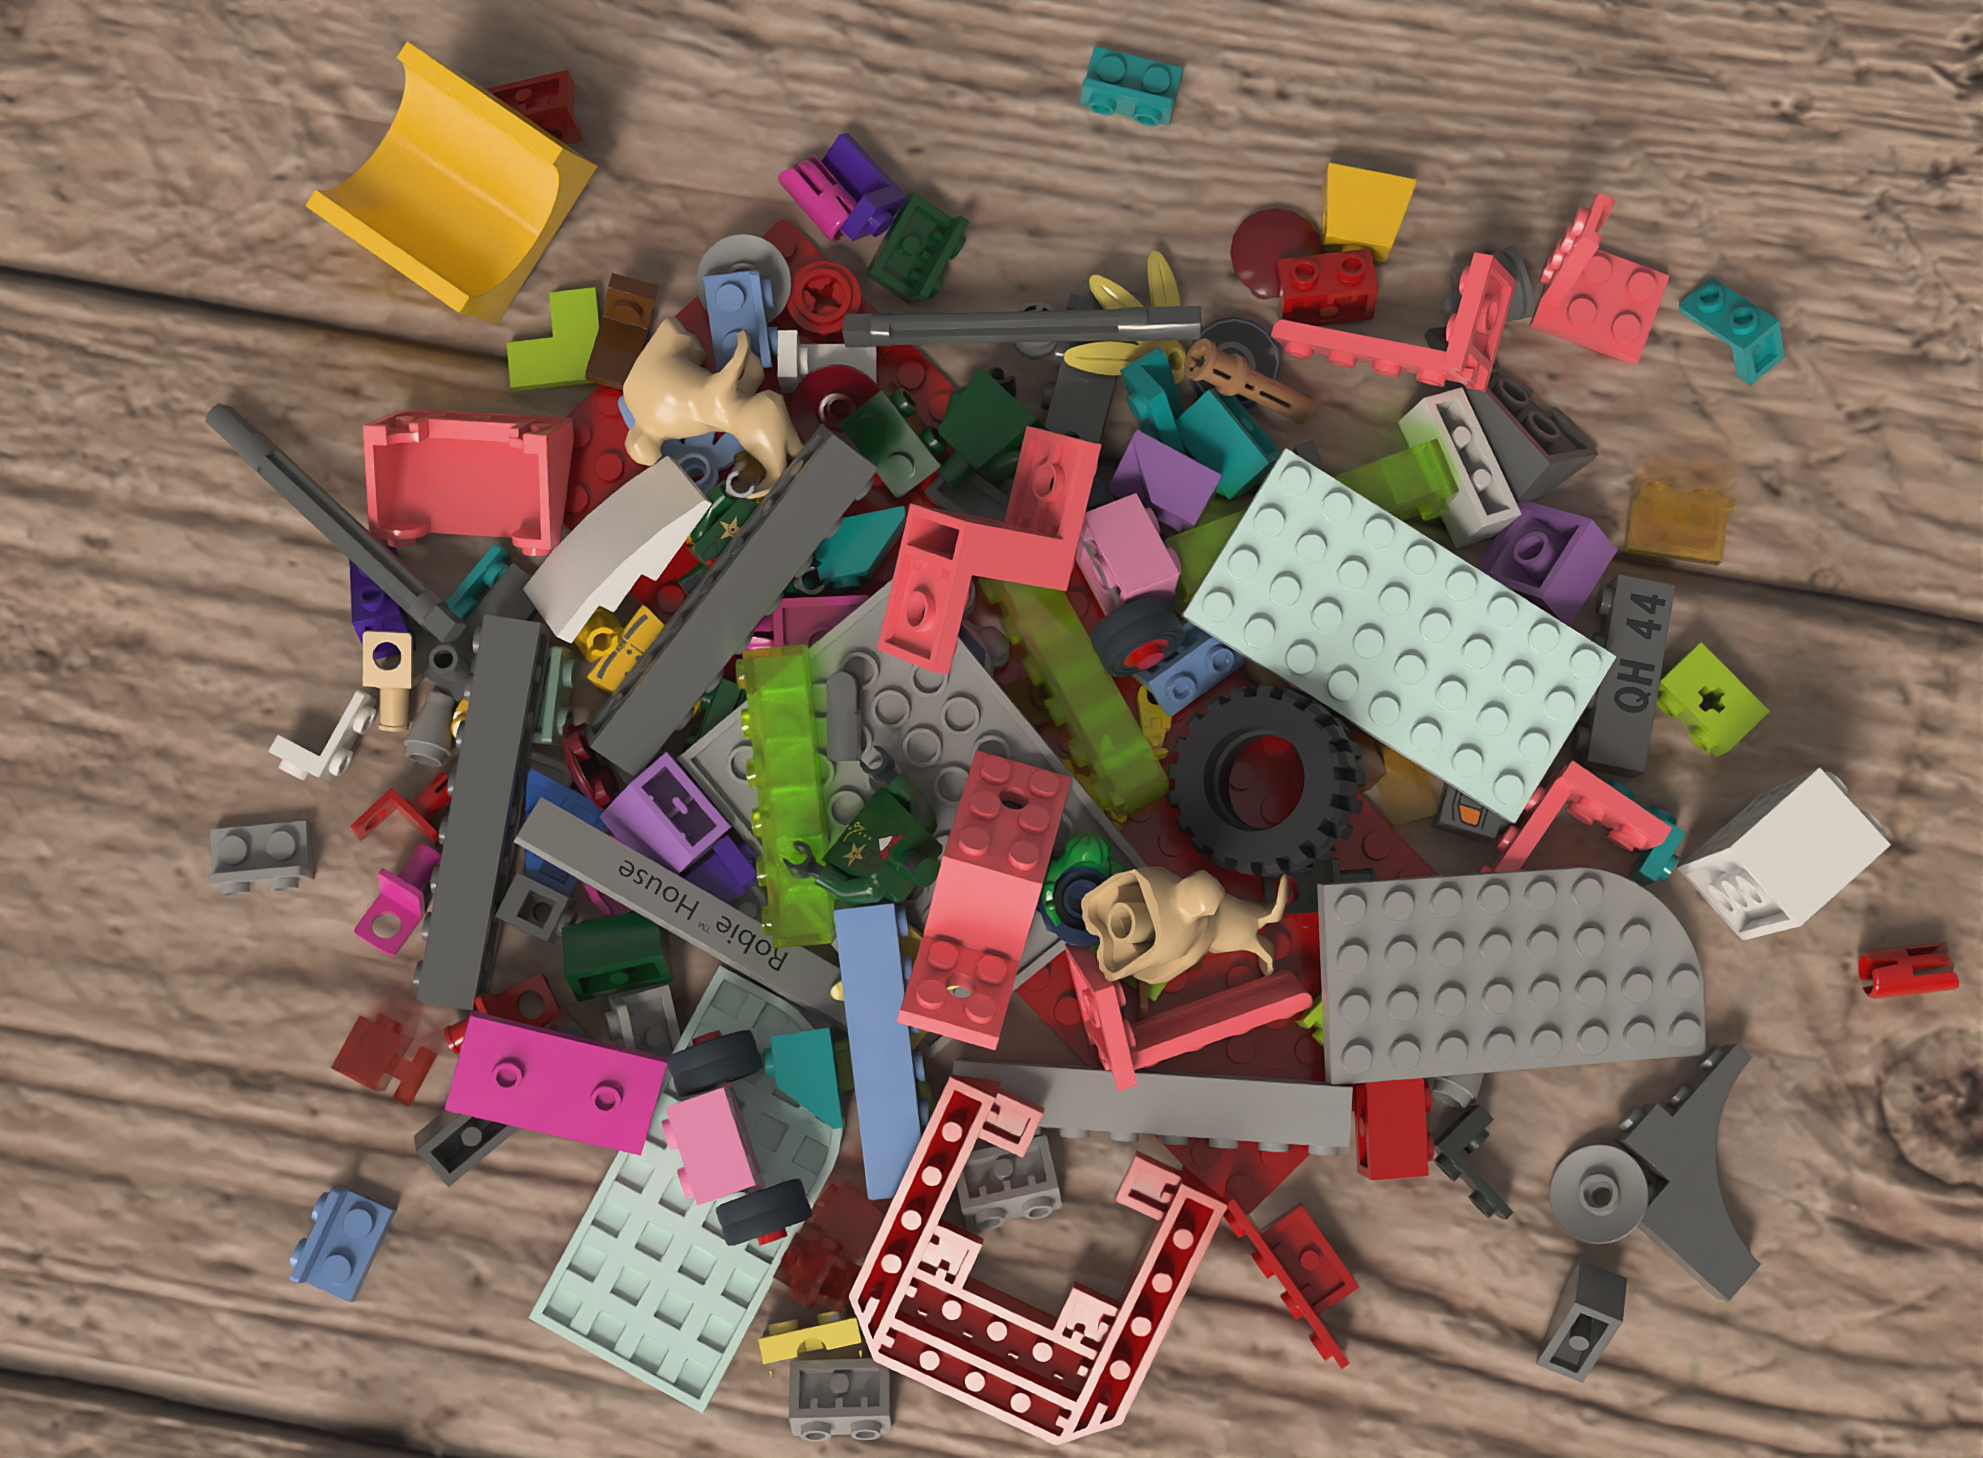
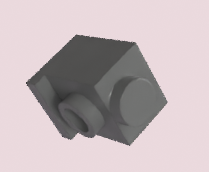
M516 873L495 917L544 941L555 944L558 936L562 938V927L575 925L578 913L572 910L576 902L575 900L520 873ZM542 904H548L551 907V913L545 921H539L536 917V910Z

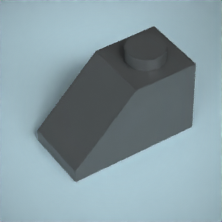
M1580 1260L1560 1292L1540 1347L1536 1364L1583 1383L1623 1322L1627 1278Z

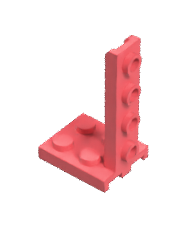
M1598 192L1588 208L1584 206L1579 207L1573 223H1569L1563 238L1557 242L1553 254L1548 256L1539 282L1545 285L1529 327L1636 365L1640 360L1670 275L1598 250L1602 240V236L1598 231L1612 212L1615 200L1612 197Z
M1474 252L1471 266L1464 268L1460 278L1459 292L1462 298L1458 312L1451 315L1447 324L1446 340L1449 342L1447 351L1287 320H1279L1274 324L1271 337L1285 347V354L1296 358L1310 360L1312 353L1328 356L1327 362L1344 368L1353 369L1356 362L1372 365L1371 370L1373 372L1389 377H1399L1400 371L1417 374L1416 380L1429 385L1442 387L1445 384V380L1462 383L1468 389L1486 392L1517 281L1493 255Z
M1572 760L1568 766H1562L1558 772L1553 771L1543 787L1541 785L1537 786L1524 808L1528 814L1517 828L1511 824L1497 842L1495 848L1501 853L1491 868L1483 864L1477 873L1519 870L1565 802L1569 804L1566 811L1571 816L1586 825H1591L1595 822L1609 832L1606 838L1612 844L1628 853H1632L1634 849L1637 852H1642L1662 845L1672 827Z
M1067 943L1064 944L1088 1042L1091 1046L1097 1045L1100 1062L1106 1071L1112 1070L1115 1086L1118 1091L1137 1085L1134 1072L1136 1069L1152 1067L1159 1061L1184 1052L1197 1051L1212 1042L1232 1035H1242L1254 1027L1277 1019H1286L1299 1011L1314 1007L1312 997L1308 991L1304 989L1291 970L1285 969L1129 1024L1126 1018L1122 1019L1119 1007L1126 1005L1125 995L1119 980L1108 982L1105 979L1104 972L1099 969L1097 954H1093L1089 947L1080 948Z

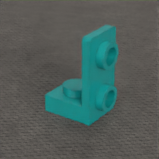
M1708 279L1679 303L1681 314L1731 346L1736 375L1751 386L1785 357L1779 320L1716 279Z

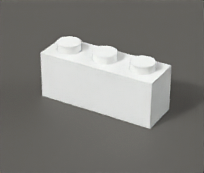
M1462 387L1423 398L1398 422L1456 548L1494 537L1522 515Z

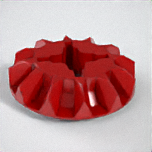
M830 261L814 262L801 268L792 277L787 308L792 320L805 332L810 331L823 337L829 333L842 332L844 314H858L862 301L860 286L855 276L844 266ZM833 285L832 299L839 308L825 305L822 310H818L817 314H815L817 303L816 299L811 296V293L823 295Z

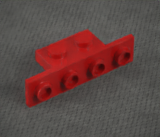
M1232 1189L1224 1194V1199L1228 1202L1227 1207L1229 1209L1224 1212L1223 1216L1238 1238L1247 1234L1257 1250L1251 1253V1256L1267 1279L1276 1275L1286 1291L1281 1293L1280 1297L1293 1317L1298 1320L1305 1316L1314 1332L1308 1336L1322 1358L1326 1361L1333 1356L1341 1369L1349 1365L1350 1362L1346 1351L1320 1314L1359 1288L1355 1278L1301 1202L1262 1229H1259Z

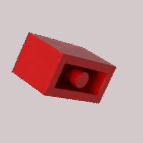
M1424 1078L1353 1083L1357 1172L1369 1180L1429 1176L1428 1162L1434 1159V1142L1431 1133L1427 1132L1426 1112L1431 1111L1432 1096L1428 1083H1424Z

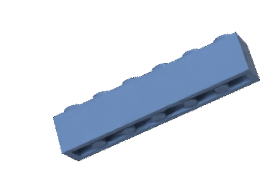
M882 898L879 902L856 906L848 905L840 899H835L833 911L868 1200L893 1198L922 1138V1129H926L930 1120L928 1099L918 1100L916 1082L925 1081L922 1051L913 1052L911 1034L920 1033V1029L897 1022L906 992L905 986L908 985L913 969L911 955L901 956L899 937L908 936L905 906L896 907L895 901Z

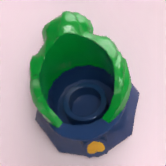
M1091 831L1079 832L1073 835L1066 842L1065 852L1049 860L1037 902L1046 930L1055 933L1067 944L1080 948L1095 946L1100 943L1098 935H1092L1086 930V925L1082 919L1081 901L1083 897L1114 874L1126 872L1125 866L1110 856L1111 844L1105 838Z

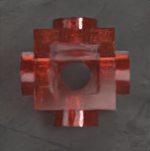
M796 1232L787 1250L784 1252L773 1278L789 1287L790 1289L786 1296L800 1305L813 1309L815 1303H818L841 1313L862 1267L841 1255L844 1245L819 1232L815 1240H812Z

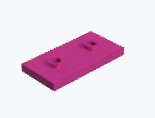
M471 1011L444 1110L641 1156L666 1070L667 1057Z

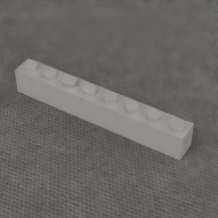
M964 1057L957 1058L953 1063V1075L1000 1081V1088L1044 1107V1114L1034 1135L1041 1134V1127L1061 1128L1060 1136L1068 1138H1090V1130L1109 1131L1110 1140L1125 1142L1139 1141V1134L1159 1135V1143L1169 1145H1188L1189 1137L1209 1138L1208 1146L1227 1149L1238 1148L1239 1140L1259 1142V1150L1270 1152H1288L1289 1144L1309 1145L1308 1153L1329 1156L1338 1155L1339 1147L1350 1148L1352 1084L1330 1085L1325 1081L1136 1069L1134 1072L1137 1085L1118 1091L1115 1086L1112 1070L1106 1071L1101 1066Z

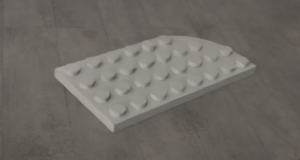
M1568 866L1317 883L1325 1082L1330 1085L1706 1055L1704 981L1695 949L1677 918L1659 899L1640 885L1620 875L1591 867Z

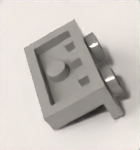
M304 820L210 829L212 874H205V885L220 888V895L251 893L250 885L269 884V891L299 889V881L314 880L311 822Z
M1047 1135L1032 1138L1023 1158L998 1146L972 1151L956 1183L967 1229L991 1230L1001 1226L1008 1220L1021 1217L1040 1219L1050 1215L1053 1210L1062 1208Z
M873 1358L790 1360L789 1422L792 1435L801 1436L806 1441L819 1442L828 1440L831 1435H851L852 1438L858 1440H873L879 1438L881 1434L891 1433L890 1368L875 1362Z

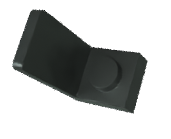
M1471 1105L1434 1141V1151L1438 1156L1433 1161L1452 1181L1455 1182L1460 1177L1473 1192L1468 1198L1487 1218L1495 1214L1498 1218L1507 1220L1514 1213L1513 1210L1459 1154L1463 1149L1468 1154L1477 1149L1490 1135L1485 1128L1494 1120L1481 1105Z

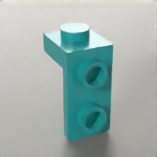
M494 543L448 600L443 599L448 604V608L463 622L478 606L477 599L488 586L492 588L509 568L507 563L510 561L511 556L498 543Z
M1610 780L1607 783L1608 785L1672 827L1662 845L1643 851L1628 874L1629 877L1643 886L1656 882L1658 878L1664 881L1673 871L1679 860V856L1675 855L1674 851L1686 832L1675 826L1677 820L1671 814L1655 806H1651L1650 809L1633 800L1635 793L1619 782Z

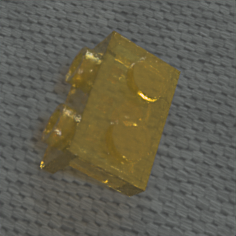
M1646 483L1645 487H1640L1629 497L1623 552L1718 566L1723 562L1727 517L1735 509V500L1722 498L1721 492L1712 489H1696L1692 493L1674 491V486L1668 483Z

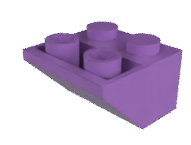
M669 752L662 755L633 780L599 816L621 843L678 876L683 874L712 849L714 845L735 829L677 760V756Z

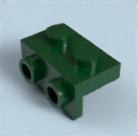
M915 192L908 194L907 199L900 208L864 274L908 304L932 299L944 282L945 276L941 273L949 259L952 260L959 254L966 242L967 237L963 233L969 220L963 216L951 218Z
M891 382L841 421L839 426L861 454L878 468L876 473L898 500L936 471L950 455L946 451L948 448L946 440L938 433L934 426L930 425L928 427L916 412L918 411V405L912 395L902 387L898 389Z

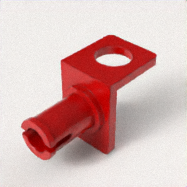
M440 771L411 800L408 798L403 799L393 788H390L351 825L355 837L362 841L389 815L397 810L434 847H437L440 844L439 834L432 827L433 823L431 820L451 802L452 797L447 792L449 776Z
M536 974L499 994H486L474 998L479 1013L537 1027L548 1024L562 1012L544 974ZM530 990L538 992L544 1001V1009L541 1015L534 1019L523 1016L519 1009L521 996ZM469 1017L444 1028L446 1041L456 1055L460 1053Z

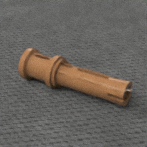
M1199 339L1193 344L1186 355L1184 362L1185 376L1193 381H1201L1203 379L1215 385L1217 392L1225 396L1242 395L1265 408H1269L1294 420L1297 424L1306 423L1314 412L1315 400L1310 395L1303 394L1251 369L1245 357L1237 353L1228 355L1218 350L1216 344L1209 339Z

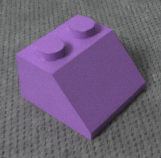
M1530 501L1517 503L1522 515L1497 534L1476 568L1567 626H1570L1614 557L1617 549L1590 518Z

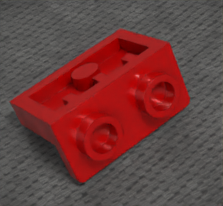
M569 70L486 89L566 145L581 141L582 131L573 114L575 83Z
M1369 249L1278 260L1277 271L1281 287L1278 309L1279 320L1320 326L1373 319L1379 287L1372 254Z

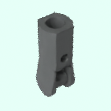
M842 670L832 674L827 680L826 685L827 711L829 713L827 714V761H858L861 759L862 714L860 710L862 682L856 672Z

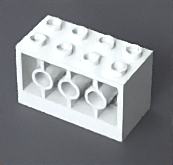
M1819 767L1760 793L1680 864L1677 869L1743 941L1803 925L1891 844L1883 837L1884 829L1880 822L1865 810L1860 811L1848 799L1847 795L1849 792L1844 783L1831 772H1824Z

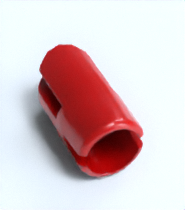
M1947 942L1866 950L1860 955L1858 962L1859 979L1861 981H1873L1872 986L1862 987L1865 994L1872 999L1955 990L1959 988V979L1957 974L1953 972L1954 964L1952 958L1947 954Z

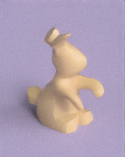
M667 317L660 324L635 361L623 385L624 402L635 419V424L628 432L625 441L627 453L637 463L653 466L662 456L661 445L665 440L693 437L716 431L728 432L734 435L745 450L761 462L767 471L765 479L746 498L753 499L766 496L787 469V460L793 461L804 445L790 420L783 396L771 390L756 393L766 377L761 359L751 351L748 332L741 330L737 334V348L733 350L734 353L731 359L720 372L712 374L701 367L706 354L695 334L692 335L690 332H687L676 317ZM743 370H744V373H743L742 378L738 381L739 377L741 376V374H742V372H743Z
M1145 866L1114 874L1098 887L1085 894L1081 901L1082 919L1086 925V930L1092 935H1098L1100 938L1097 959L1099 961V969L1104 972L1105 979L1108 982L1129 975L1150 984L1168 982L1198 963L1208 951L1212 953L1237 950L1254 952L1259 955V967L1266 976L1271 975L1274 970V945L1264 934L1259 933L1258 930L1266 923L1279 922L1282 919L1289 892L1287 874H1282L1277 898L1264 902L1238 899L1226 893L1218 880L1205 870L1196 871L1183 879L1164 867Z

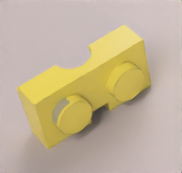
M840 1308L817 1314L818 1324L799 1327L797 1318L769 1324L770 1334L762 1335L758 1339L763 1364L798 1357V1353L813 1351L824 1347L830 1350L861 1343L864 1336L856 1315L847 1316L846 1308ZM860 1349V1351H859V1353H860V1358H861V1359H862V1350H863V1349ZM770 1369L769 1373L772 1379H774L773 1369Z

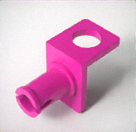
M419 844L397 876L382 868L377 874L380 894L354 928L355 936L386 955L394 957L425 916L422 890L430 881L435 865L440 864L441 855L431 847ZM382 914H392L400 919V931L391 938L379 937L372 929L374 920Z

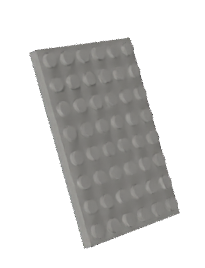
M893 579L677 758L837 952L838 944L833 910L835 899L838 898L815 885L816 879L812 876L806 879L794 878L789 873L783 858L795 865L803 863L807 856L801 855L793 846L794 842L801 841L810 846L817 863L825 866L826 864L821 859L880 786L887 789L889 786L885 781H875L870 778L860 767L859 760L827 761V714L829 713L827 711L826 685L827 680L832 674L842 670L856 672L862 682L860 710L862 714L861 760L870 769L879 768L883 763V756L873 746L876 745L884 748L895 761V771L899 775L902 772L907 774L933 802L938 825L933 836L943 845V851L936 860L939 864V870L976 750L1072 777L1050 859L1065 852L1066 842L1073 835L1079 832L1091 831L1105 838L1111 844L1110 856L1125 866V871L1149 866L959 635L957 638V650L953 656L949 674L931 672L877 650ZM1007 800L1001 802L1010 809L1017 810L1023 808L1015 801ZM937 879L927 887L916 885L905 900L899 903L895 902L896 907L905 906L907 923L921 934H924ZM1038 905L1034 912L1012 992L1065 950L1064 944L1066 942L1055 933L1046 930ZM960 986L948 990L956 997L965 998L971 996L967 989ZM928 1031L917 1048L929 1060L954 1038Z

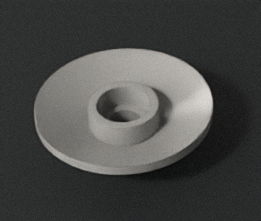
M750 234L731 235L712 245L701 259L696 277L697 292L706 311L708 312L703 280L704 275L761 269L762 280L771 279L774 307L766 308L768 323L774 320L784 309L791 291V274L782 253L769 241Z
M1591 1145L1571 1153L1556 1169L1550 1185V1205L1558 1223L1573 1237L1592 1244L1612 1243L1629 1235L1642 1221L1649 1202L1648 1182L1640 1165L1626 1152L1608 1145ZM1604 1190L1610 1191V1202L1605 1206H1598L1596 1202L1597 1195Z

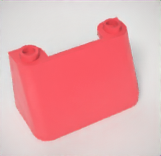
M409 409L392 412L363 425L369 532L377 539L387 540L388 545L392 547H409L417 544L416 538L423 537L428 533L512 538V544L522 548V553L530 556L550 554L551 549L561 543L574 443L573 419L560 416Z

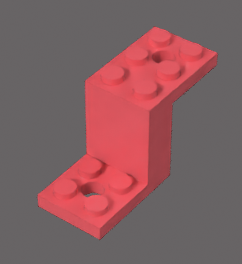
M1026 426L1004 521L910 504L877 650L931 672L949 674L952 659L957 650V638L964 608L969 599V586L972 575L1067 591L1070 574L1074 568V558L1081 528L1086 518V507L1091 486L1098 467L1101 444ZM1053 476H1054L1053 487H1052V490L1050 491L1051 480H1052V478H1053Z
M976 750L943 854L924 934L897 1019L898 1023L996 1050L1072 777ZM1007 800L1015 801L1023 808L1017 810L1010 809L1001 802ZM960 986L967 989L971 996L965 998L956 997L947 988Z

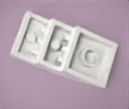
M667 455L628 481L588 514L551 552L524 586L523 590L556 637L572 643L599 605L614 612L641 574L656 581L712 503L677 461Z

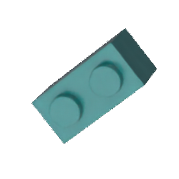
M1216 388L1209 389L1175 421L1185 454L1222 475L1217 493L1226 495L1228 499L1247 493L1270 472L1281 454L1278 447L1236 396H1225L1217 392Z

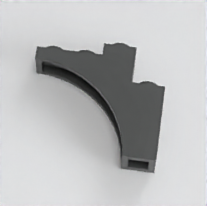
M1738 1044L1723 1045L1722 1048L1715 1045L1707 1051L1706 1055L1697 1064V1067L1701 1070L1700 1073L1690 1084L1683 1081L1668 1095L1665 1103L1669 1106L1667 1110L1663 1109L1658 1103L1645 1104L1643 1107L1639 1104L1634 1105L1619 1121L1618 1126L1622 1131L1614 1139L1658 1180L1655 1184L1651 1181L1648 1182L1649 1202L1646 1213L1637 1227L1711 1295L1725 1301H1730L1761 1265L1742 1242L1730 1220L1720 1191L1716 1167L1717 1135L1723 1107L1740 1072L1752 1058Z

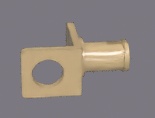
M367 630L363 633V686L380 688L379 729L383 731L398 732L410 729L409 689L425 677L422 674L424 669H413V635L410 632ZM390 642L399 648L401 662L396 668H386L378 665L374 656L375 648L378 644Z

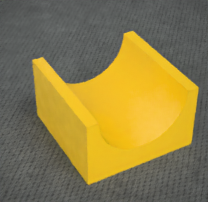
M406 42L397 56L405 69L404 94L397 115L386 136L371 157L356 173L336 187L327 190H315L305 206L458 313L498 324L598 166L450 64Z

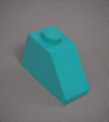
M904 506L845 517L839 530L831 538H824L814 550L816 560L822 562V565L817 568L820 582L830 579L829 584L823 590L832 589L834 594L849 593L860 589V583L871 580L904 532L906 524Z
M822 1028L770 1036L771 1047L763 1048L767 1078L775 1077L777 1087L832 1129L846 1127L833 1030L831 1028Z

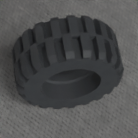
M1260 685L1255 690L1244 686L1232 689L1230 698L1216 696L1206 703V707L1209 710L1208 713L1202 715L1195 712L1186 722L1191 732L1187 738L1177 736L1172 750L1180 752L1176 765L1168 763L1166 777L1175 780V790L1167 792L1169 806L1179 809L1181 813L1175 819L1176 825L1182 834L1192 836L1193 839L1190 845L1200 855L1210 856L1213 864L1224 869L1266 877H1281L1283 873L1291 872L1300 874L1313 869L1314 861H1326L1337 852L1333 845L1338 839L1347 841L1354 830L1348 824L1352 813L1361 814L1364 801L1357 799L1358 787L1366 786L1365 771L1357 769L1356 760L1362 758L1358 744L1349 741L1347 735L1350 730L1341 719L1330 714V709L1293 691H1286L1275 686ZM1265 736L1280 737L1293 744L1301 757L1305 774L1302 796L1296 808L1284 821L1271 828H1255L1244 823L1232 806L1229 795L1230 773L1237 757L1252 742Z

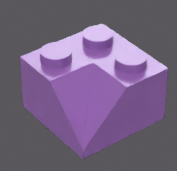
M1136 430L1108 489L1115 501L1137 493L1144 508L1149 507L1154 512L1159 523V536L1162 541L1176 546L1178 542L1188 546L1215 498L1222 475Z

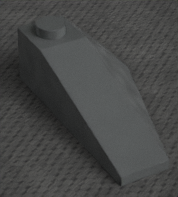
M1447 327L1430 328L1425 333L1424 337L1429 348L1447 351L1449 344L1446 340ZM1496 359L1486 392L1468 389L1462 383L1445 380L1449 391L1463 388L1516 503L1543 497L1592 462L1599 454L1570 421L1557 410L1550 417L1529 398L1534 391L1522 382L1518 385L1516 382L1502 377L1498 373L1500 365Z

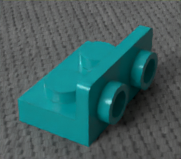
M1094 46L1087 75L1081 87L1080 104L1088 106L1091 111L1101 115H1112L1115 112L1131 116L1142 125L1157 126L1160 123L1169 126L1183 74V67Z

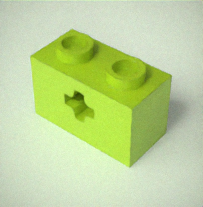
M1702 642L1690 649L1660 678L1656 706L1669 718H1678L1690 730L1688 736L1692 743L1706 754L1712 753L1716 758L1730 751L1770 712ZM1705 695L1712 701L1707 711H1703L1699 706L1703 701L1702 697Z

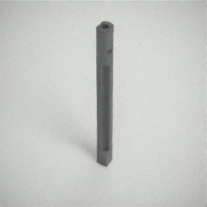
M1201 306L930 314L868 313L844 314L842 333L846 347L1119 340L1120 342L1201 339L1202 320Z
M220 403L212 407L206 416L205 422L226 440L250 467L423 628L428 629L441 642L455 643L467 627V624L448 608V604L265 434L258 432L233 407Z

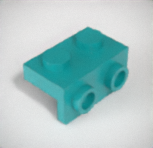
M1157 347L1120 370L1128 393L1126 401L1137 419L1139 431L1186 456L1175 421L1184 413V408L1166 353L1160 347Z

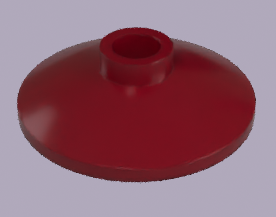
M830 364L819 367L808 373L794 391L790 410L792 423L800 439L805 444L820 425L824 424L859 451L839 426V423L876 395L880 389L866 373L855 367L843 364ZM838 399L843 400L847 403L849 410L843 414L837 413L832 407V402Z

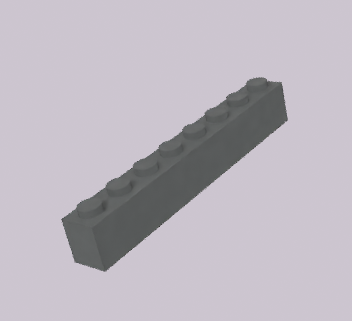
M821 424L583 732L589 746L635 778L645 768L650 767L664 752V743L673 731H680L690 721L694 713L693 706L704 692H711L719 684L724 674L723 667L733 654L738 655L742 653L750 644L754 636L753 629L764 615H771L779 607L784 597V592L782 591L793 577L798 578L802 576L810 567L814 559L813 552L824 538H831L839 530L844 521L843 513L854 499L860 500L867 494L874 483L873 475L878 468L863 454L824 424Z
M484 614L482 625H478L473 637V651L477 654L474 673L470 672L467 676L464 688L465 700L469 701L466 720H462L459 723L456 733V746L460 749L457 768H453L449 775L447 785L448 795L452 797L449 816H444L439 829V842L443 845L441 862L435 865L430 881V888L435 893L432 912L426 914L422 926V939L426 941L423 960L417 963L413 977L414 988L418 989L416 1001L467 1010H478L474 998L490 993L502 920L495 917L508 890L516 844L514 840L518 833L526 787V773L529 770L553 632L545 624Z

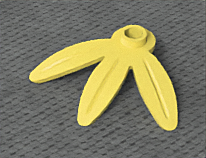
M1152 251L1148 257V282L1151 306H1180L1177 284L1168 263L1160 252ZM1092 275L1090 277V290L1103 309L1144 307L1133 295L1113 281L1100 275ZM1177 340L1135 341L1137 345L1125 342L1104 341L1070 348L1064 353V361L1069 366L1086 372L1122 376L1121 369L1155 348L1160 347L1166 353L1175 384H1178L1185 376L1184 362L1186 352Z

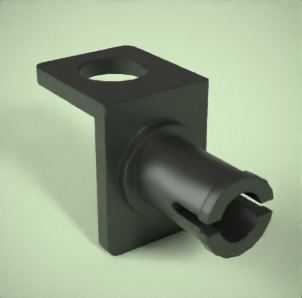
M1338 858L1313 862V869L1300 874L1287 873V876L1296 884L1297 896L1290 904H1286L1283 914L1318 912L1317 883L1377 879L1376 874L1372 868L1340 870ZM1260 876L1263 902L1276 898L1274 883L1279 877Z

